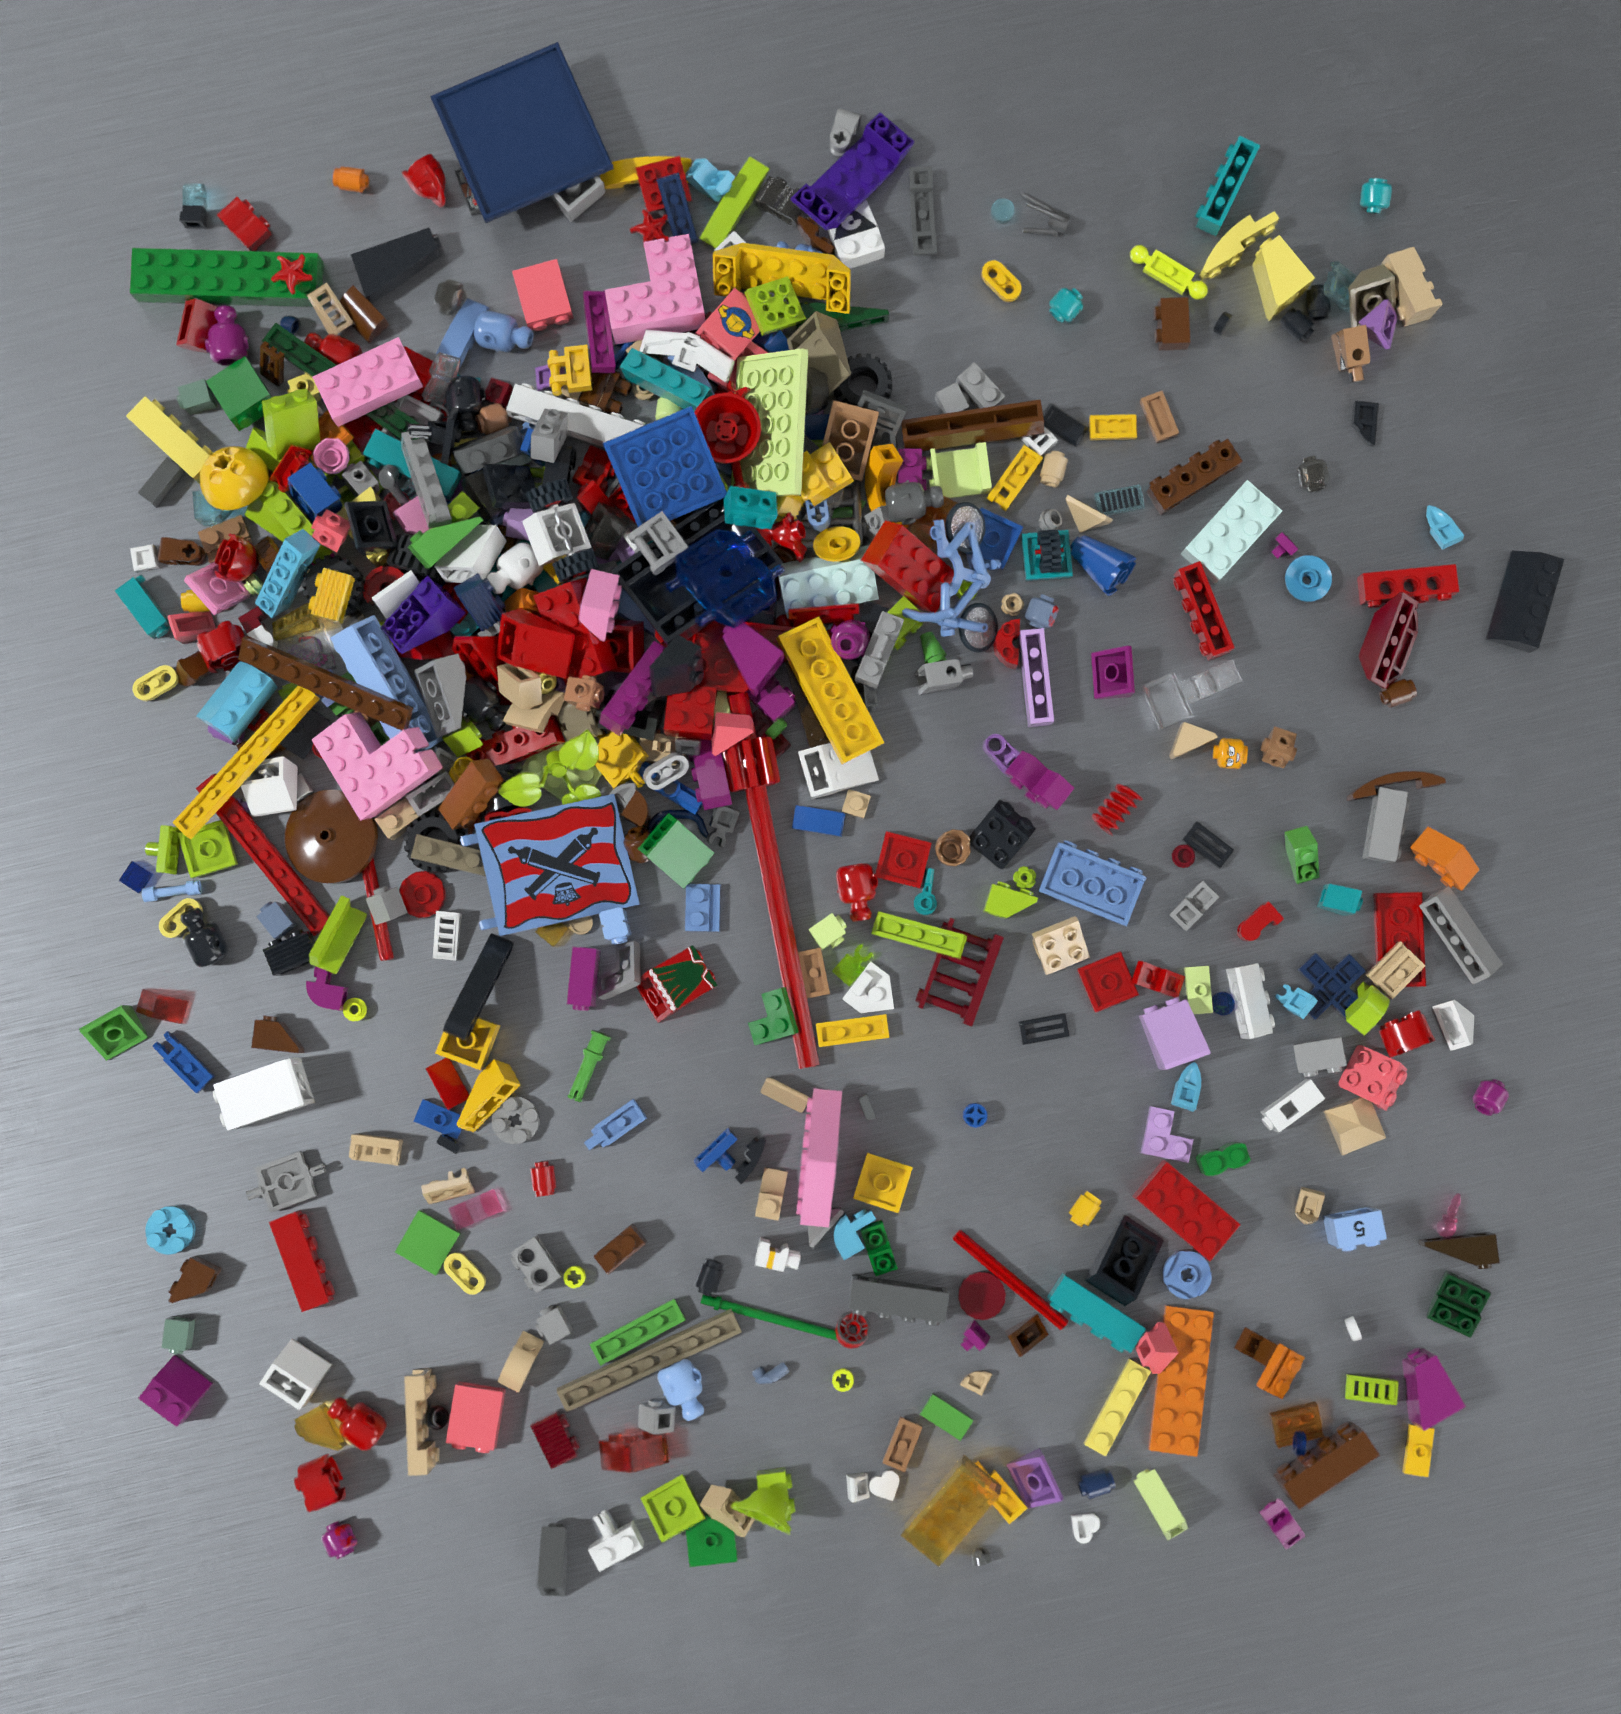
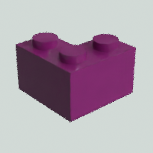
M774 675L756 698L751 694L750 690L746 692L748 693L749 700L772 723H775L780 718L784 719L795 709V695L788 687L782 688L778 685L780 682Z
M1024 751L1020 752L1005 771L1011 778L1009 782L1019 790L1022 788L1026 792L1024 796L1034 804L1038 803L1045 809L1051 807L1058 810L1074 790V787L1060 774L1047 769L1035 756Z

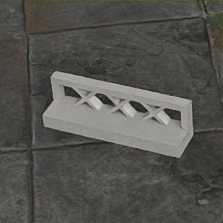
M409 431L402 433L401 448L428 529L452 524V518L425 438L411 440Z

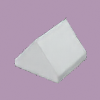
M868 1473L846 1474L848 1499L855 1503L869 1498Z

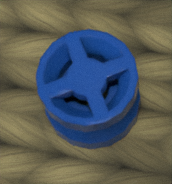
M969 1104L963 1110V1119L971 1127H981L987 1121V1111L980 1104Z

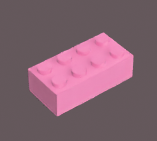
M399 337L313 376V380L324 403L338 427L423 388Z

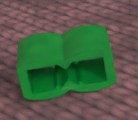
M1229 1142L1222 1145L1218 1150H1205L1195 1157L1200 1173L1207 1176L1219 1175L1226 1171L1227 1168L1243 1167L1251 1161L1246 1144L1240 1142Z

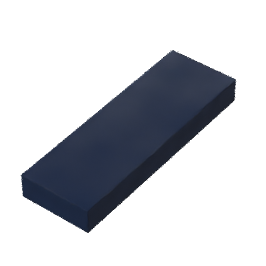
M679 172L657 178V184L673 237L689 234L691 244L699 242Z

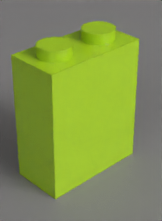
M306 388L262 401L267 447L277 460H281L291 445L314 450L321 442L317 401Z

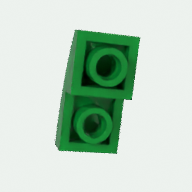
M882 1220L862 1227L860 1231L875 1277L897 1270L898 1268Z

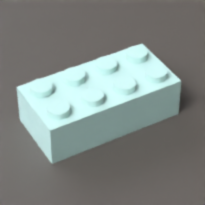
M1247 480L1190 542L1181 555L1191 564L1200 561L1206 577L1216 585L1277 518L1282 510Z
M868 545L860 547L854 556L843 561H827L819 556L805 558L802 562L796 560L783 563L777 570L787 619L788 609L863 603L879 599L875 573L861 561V558L868 549Z

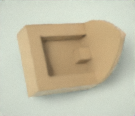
M1301 1187L1295 1207L1297 1219L1305 1225L1317 1222L1325 1193Z

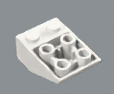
M831 743L798 752L811 800L879 780L870 751L843 765Z

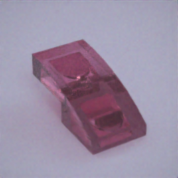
M494 1189L448 1208L456 1231L503 1211Z

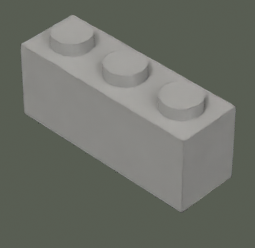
M1379 787L1375 789L1376 795L1373 796L1363 859L1394 863L1401 856L1402 845H1399L1400 837L1405 833L1406 822H1403L1404 814L1409 810L1410 799H1407L1408 792Z

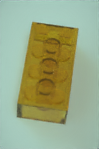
M963 1455L904 1524L901 1536L939 1567L998 1499L1002 1485L967 1456Z

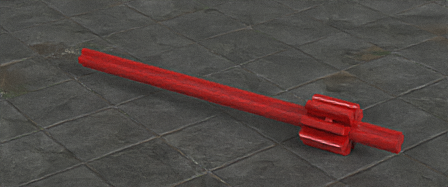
M748 693L727 696L730 713L750 715L753 722ZM753 722V733L723 751L722 755L729 790L731 792L745 791L782 985L786 987L799 1033L792 1034L798 1067L802 1069L820 1064L766 786L778 784L780 776L773 740L771 737L756 738Z

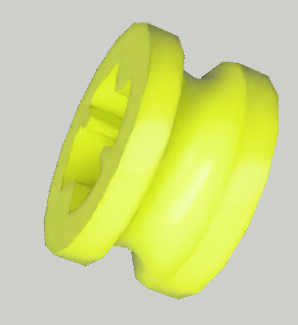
M571 1266L564 1273V1282L570 1288L580 1287L586 1279L585 1270L580 1266ZM573 1270H576V1274H581V1279L577 1280L578 1283H574L573 1279L568 1278V1274L571 1275Z
M840 1368L834 1372L832 1383L836 1390L845 1392L852 1388L854 1378L848 1369ZM841 1374H846V1378L850 1381L848 1384L845 1383V1386H840L839 1381L836 1380L837 1376L841 1377Z

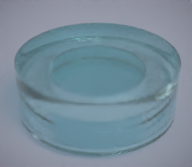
M1001 198L992 204L991 217L995 222L1004 224L1012 219L1014 206L1011 201Z

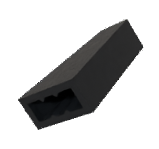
M430 227L350 254L365 298L371 304L377 302L441 257L438 248H441L442 245L438 235H433Z

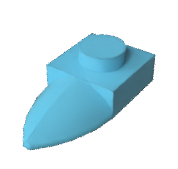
M1427 506L1426 515L1431 527L1430 534L1442 550L1463 540L1464 534L1447 513L1434 506Z
M1195 1062L1184 1069L1179 1080L1175 1083L1171 1101L1172 1105L1192 1112L1197 1108L1201 1090V1074Z

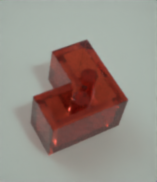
M643 1430L642 1435L628 1434L623 1436L621 1432L608 1434L607 1439L599 1440L602 1470L635 1473L669 1463L667 1433L651 1434Z

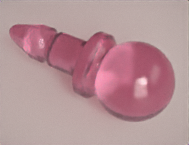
M1459 1193L1452 1198L1447 1214H1442L1443 1219L1437 1223V1232L1442 1237L1449 1238L1456 1232L1455 1223L1458 1222V1219L1455 1216L1461 1203V1195Z

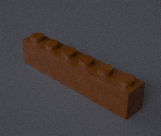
M1041 399L905 419L901 423L905 449H922V451L1044 434Z

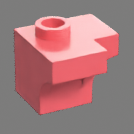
M1157 1322L1149 1332H1146L1135 1346L1142 1365L1149 1366L1152 1374H1160L1178 1354L1166 1324Z

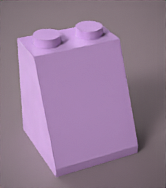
M1179 997L1165 1001L1167 1005L1158 1008L1157 1005H1153L1143 1009L1144 1014L1139 1015L1158 1069L1167 1070L1211 1054L1187 999L1180 1000Z

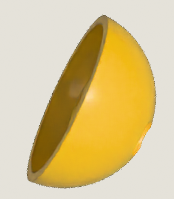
M240 446L224 447L212 453L204 462L200 472L201 491L206 501L217 509H240L251 504L263 493L268 483L269 470L264 460L254 451Z

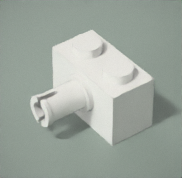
M603 1510L601 1514L598 1513L592 1517L602 1537L592 1542L588 1551L599 1572L643 1548L645 1541L634 1520L615 1529L607 1514V1510Z

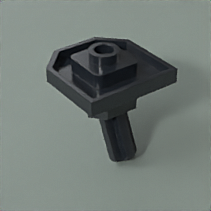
M451 408L447 422L428 421V425L408 424L406 432L409 431L411 438H425L431 443L443 445L441 463L448 464L452 454L451 450L454 449L455 443H460L462 429L458 428L459 409Z

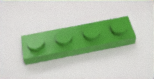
M673 1298L591 1342L589 1345L601 1366L680 1324L686 1318L676 1299Z

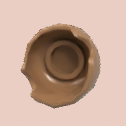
M956 829L944 832L937 839L935 846L938 860L946 866L954 867L964 863L971 853L969 836L962 830Z

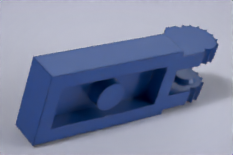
M167 1031L164 1037L174 1049L169 1053L164 1045L159 1042L153 1045L154 1049L164 1058L163 1061L195 1093H199L215 1075L183 1043H180L171 1032Z

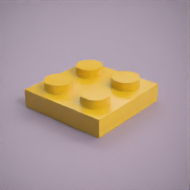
M867 1152L853 1199L899 1213L913 1167Z

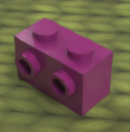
M898 449L903 463L897 473V483H904L906 480L918 482L922 485L923 490H926V479H922V470H926V456H922V449Z

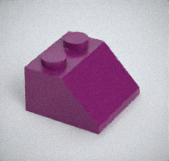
M175 1354L153 1377L138 1399L175 1427H178L186 1421L213 1382Z

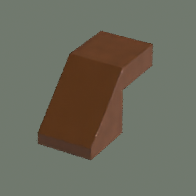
M1245 1327L1234 1349L1267 1366L1278 1345Z

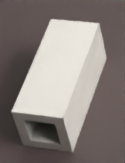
M1305 1079L1262 1110L1261 1114L1264 1118L1261 1120L1270 1131L1273 1129L1275 1132H1281L1325 1098L1311 1079Z

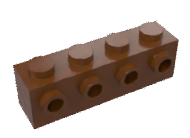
M1228 438L1222 442L1220 440L1213 442L1208 446L1209 450L1201 454L1200 451L1195 453L1188 459L1189 463L1184 466L1178 464L1168 471L1170 473L1163 479L1159 476L1149 483L1150 487L1146 494L1160 515H1163L1226 476L1242 464V459Z

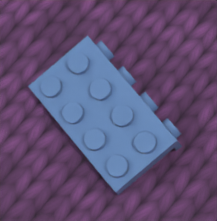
M1066 840L1063 843H1057L1038 892L1126 927L1142 886L1147 879L1146 876L1142 875L1143 871L1134 867H1130L1129 870L1120 866L1121 862L1112 858H1108L1107 861L1098 858L1099 854L1089 849H1086L1085 852L1076 849V844Z

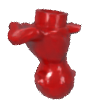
M791 512L786 513L782 521L774 523L771 529L755 527L769 546H772L771 540H773L777 544L791 549L798 562L804 560L807 547L801 541L806 537L805 527L800 520L794 521V516Z

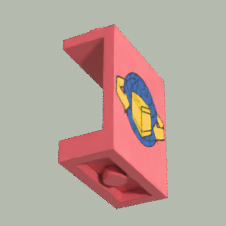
M734 288L695 334L735 360L760 332V329L745 294Z

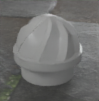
M1056 509L1044 510L1038 520L1039 527L1042 530L1059 529V526L1062 525L1061 514Z

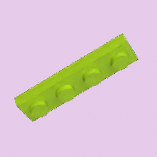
M879 911L877 912L871 932L875 936L961 959L967 939L966 935Z

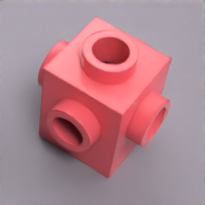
M327 509L322 517L317 516L311 527L314 529L312 537L321 545L338 552L351 528L349 521Z

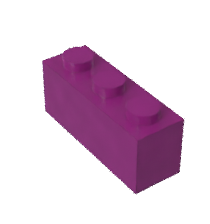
M700 739V755H688L689 760L695 763V767L691 768L693 781H698L699 788L695 789L697 802L703 803L704 810L732 805L722 752L714 756L712 754L711 740Z

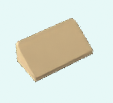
M767 1077L761 1089L762 1094L800 1113L804 1111L809 1096L771 1077Z

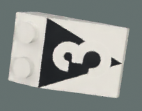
M867 200L837 228L827 230L830 241L834 246L836 258L849 269L884 258L885 246Z

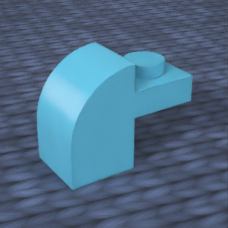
M706 158L696 159L685 174L686 180L696 190L717 202L731 189V182L735 178L730 171H719Z
M864 1208L852 1215L854 1219L851 1221L846 1213L837 1220L834 1227V1241L844 1260L865 1249L856 1231L876 1220L871 1209L866 1211Z

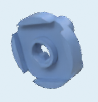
M1179 1250L1165 1262L1163 1282L1175 1296L1182 1299L1195 1298L1204 1294L1210 1286L1212 1279L1210 1267L1202 1255L1191 1250ZM1191 1268L1190 1273L1193 1275V1278H1187L1186 1281H1183L1182 1270Z

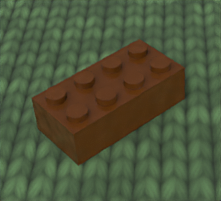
M1353 1422L1343 1423L1336 1429L1337 1432L1330 1437H1322L1316 1442L1317 1446L1311 1450H1303L1296 1456L1297 1459L1290 1464L1284 1463L1277 1468V1473L1273 1475L1288 1499L1299 1510L1380 1456L1364 1430Z

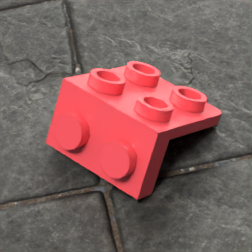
M1358 1045L1338 1084L1342 1089L1372 1102L1378 1108L1387 1111L1388 1107H1391L1396 1100V1091L1399 1085H1403L1407 1078V1068L1392 1058L1363 1045Z

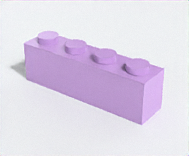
M1044 628L1021 630L1018 636L1028 728L1052 725L1054 715Z

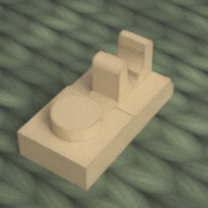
M461 1168L462 1175L458 1178H455L454 1173L450 1171L448 1172V1180H435L429 1184L422 1185V1194L428 1204L475 1193L467 1170Z

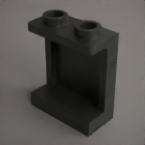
M610 689L608 695L604 696L599 709L596 711L595 718L599 719L598 728L609 730L600 724L601 712L614 696L615 690ZM656 700L651 711L638 710L631 727L628 730L625 728L622 733L653 741L662 721L665 702Z

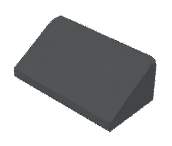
M166 457L138 491V494L157 507L186 471Z

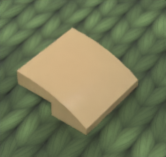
M552 690L547 694H542V704L528 710L520 709L512 703L503 722L511 726L543 733L551 714L558 716L564 703L565 693Z

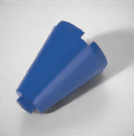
M1083 535L1081 538L1079 536L1076 537L1070 546L1072 549L1071 555L1107 596H1111L1118 590L1115 588L1117 584L1125 583L1136 565L1134 560H1137V558L1132 554L1086 535Z

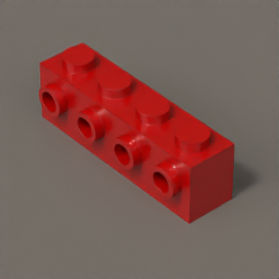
M1199 561L1178 569L1174 574L1173 584L1175 589L1182 594V607L1185 613L1189 612L1192 620L1190 626L1194 635L1197 634L1201 643L1198 645L1202 656H1206L1209 661L1230 653L1235 647L1201 562Z
M551 715L543 733L512 726L513 729L508 732L501 730L493 733L492 738L489 740L480 739L483 745L466 753V755L473 761L489 759L494 766L506 763L512 764L565 743L556 716Z

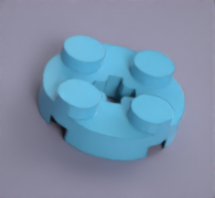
M178 1206L161 1208L154 1211L147 1221L145 1229L147 1244L161 1254L171 1255L178 1253L192 1243L196 1227L185 1209ZM169 1223L173 1224V1229H176V1233L171 1234L170 1237L165 1232V1227H168Z

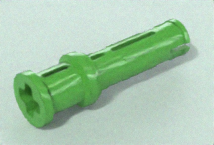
M593 1029L590 1032L592 1036L588 1046L583 1049L584 1059L567 1096L573 1099L576 1095L575 1101L582 1102L597 1061L603 1059L602 1052L607 1041L611 1039L610 1036Z

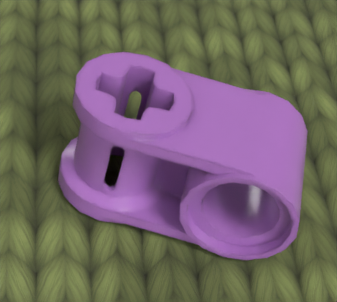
M992 734L983 742V751L996 764L999 770L1010 778L1005 773L1009 768L1007 764L1012 759L1015 760L1020 752L1012 747L1000 734ZM995 739L1000 743L999 751L995 752L989 748L990 740Z

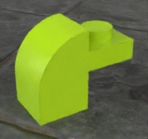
M1363 981L1357 987L1358 999L1345 1010L1346 1021L1365 1035L1383 1017L1389 1006L1390 999L1383 995L1374 985L1369 986Z

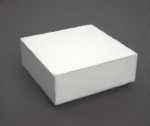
M151 544L130 549L133 568L136 573L159 568L155 545Z

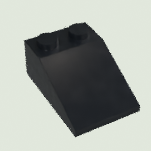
M1123 1215L1095 1259L1085 1281L1123 1306H1127L1138 1298L1164 1240L1128 1216Z

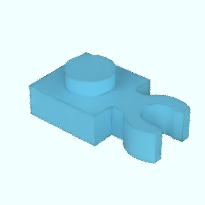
M1284 984L1283 987L1287 993L1284 996L1276 994L1275 997L1284 1004L1283 1006L1288 1011L1304 1019L1318 1000L1298 987L1294 991L1289 985Z

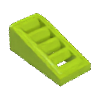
M1346 1374L1345 1399L1397 1405L1399 1383L1393 1378ZM1355 1381H1359L1358 1394H1354ZM1365 1382L1369 1383L1368 1395H1364ZM1375 1383L1379 1384L1378 1396H1374ZM1386 1385H1388V1397H1385Z

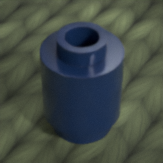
M1101 1469L1081 1476V1482H1078L1081 1495L1087 1496L1088 1500L1111 1493V1490L1116 1488L1110 1470L1104 1471Z

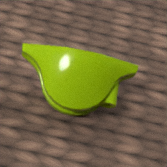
M760 1488L754 1491L747 1499L732 1504V1509L790 1535L791 1527L786 1520L792 1507L784 1503V1499L778 1491L772 1488Z

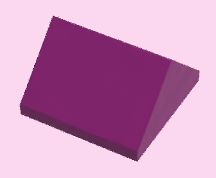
M1128 645L1091 653L1094 699L1131 697L1135 693L1132 646Z

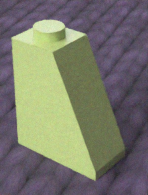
M1146 1469L1136 1476L1137 1479L1134 1483L1167 1541L1187 1530L1188 1527L1185 1519L1156 1470L1149 1471V1469Z

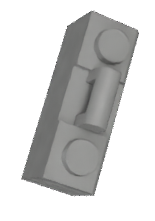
M884 611L881 612L855 676V681L877 689L903 626L904 619Z

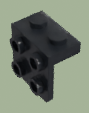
M999 799L969 836L970 845L999 869H1003L1026 843L1036 828L1028 818L1022 817L1015 812L1011 804Z

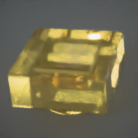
M560 922L539 927L535 933L555 947L569 928Z

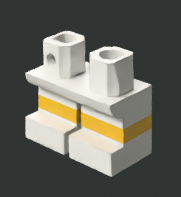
M760 1237L755 1265L784 1272L785 1267L798 1270L801 1254L799 1251L790 1250L788 1243L782 1244L780 1249L770 1247V1239Z

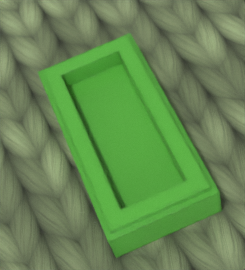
M933 1393L920 1412L921 1416L960 1441L973 1422L972 1418Z

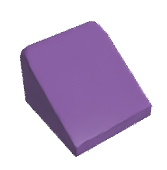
M548 365L535 368L537 391L552 390L549 386L551 372L548 369ZM564 367L560 368V375L564 374Z

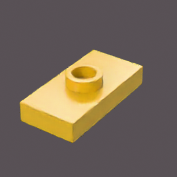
M1136 414L1090 415V440L1136 439Z
M1408 1425L1402 1470L1404 1474L1429 1476L1434 1428L1431 1427L1423 1431L1416 1425Z

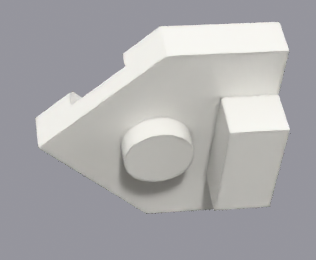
M870 962L842 1000L860 1013L894 1009L890 976Z

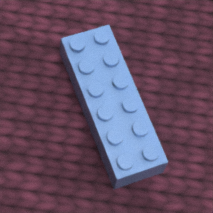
M375 615L359 621L332 636L330 639L334 644L335 650L342 657L348 672L352 674L356 683L413 707L408 729L419 727L429 743L427 748L414 750L415 753L426 751L443 741L442 737H436L425 701L388 637L381 630V625ZM379 721L384 733L390 740L401 732V730Z

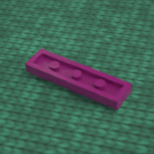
M583 291L591 373H615L611 325L605 291Z

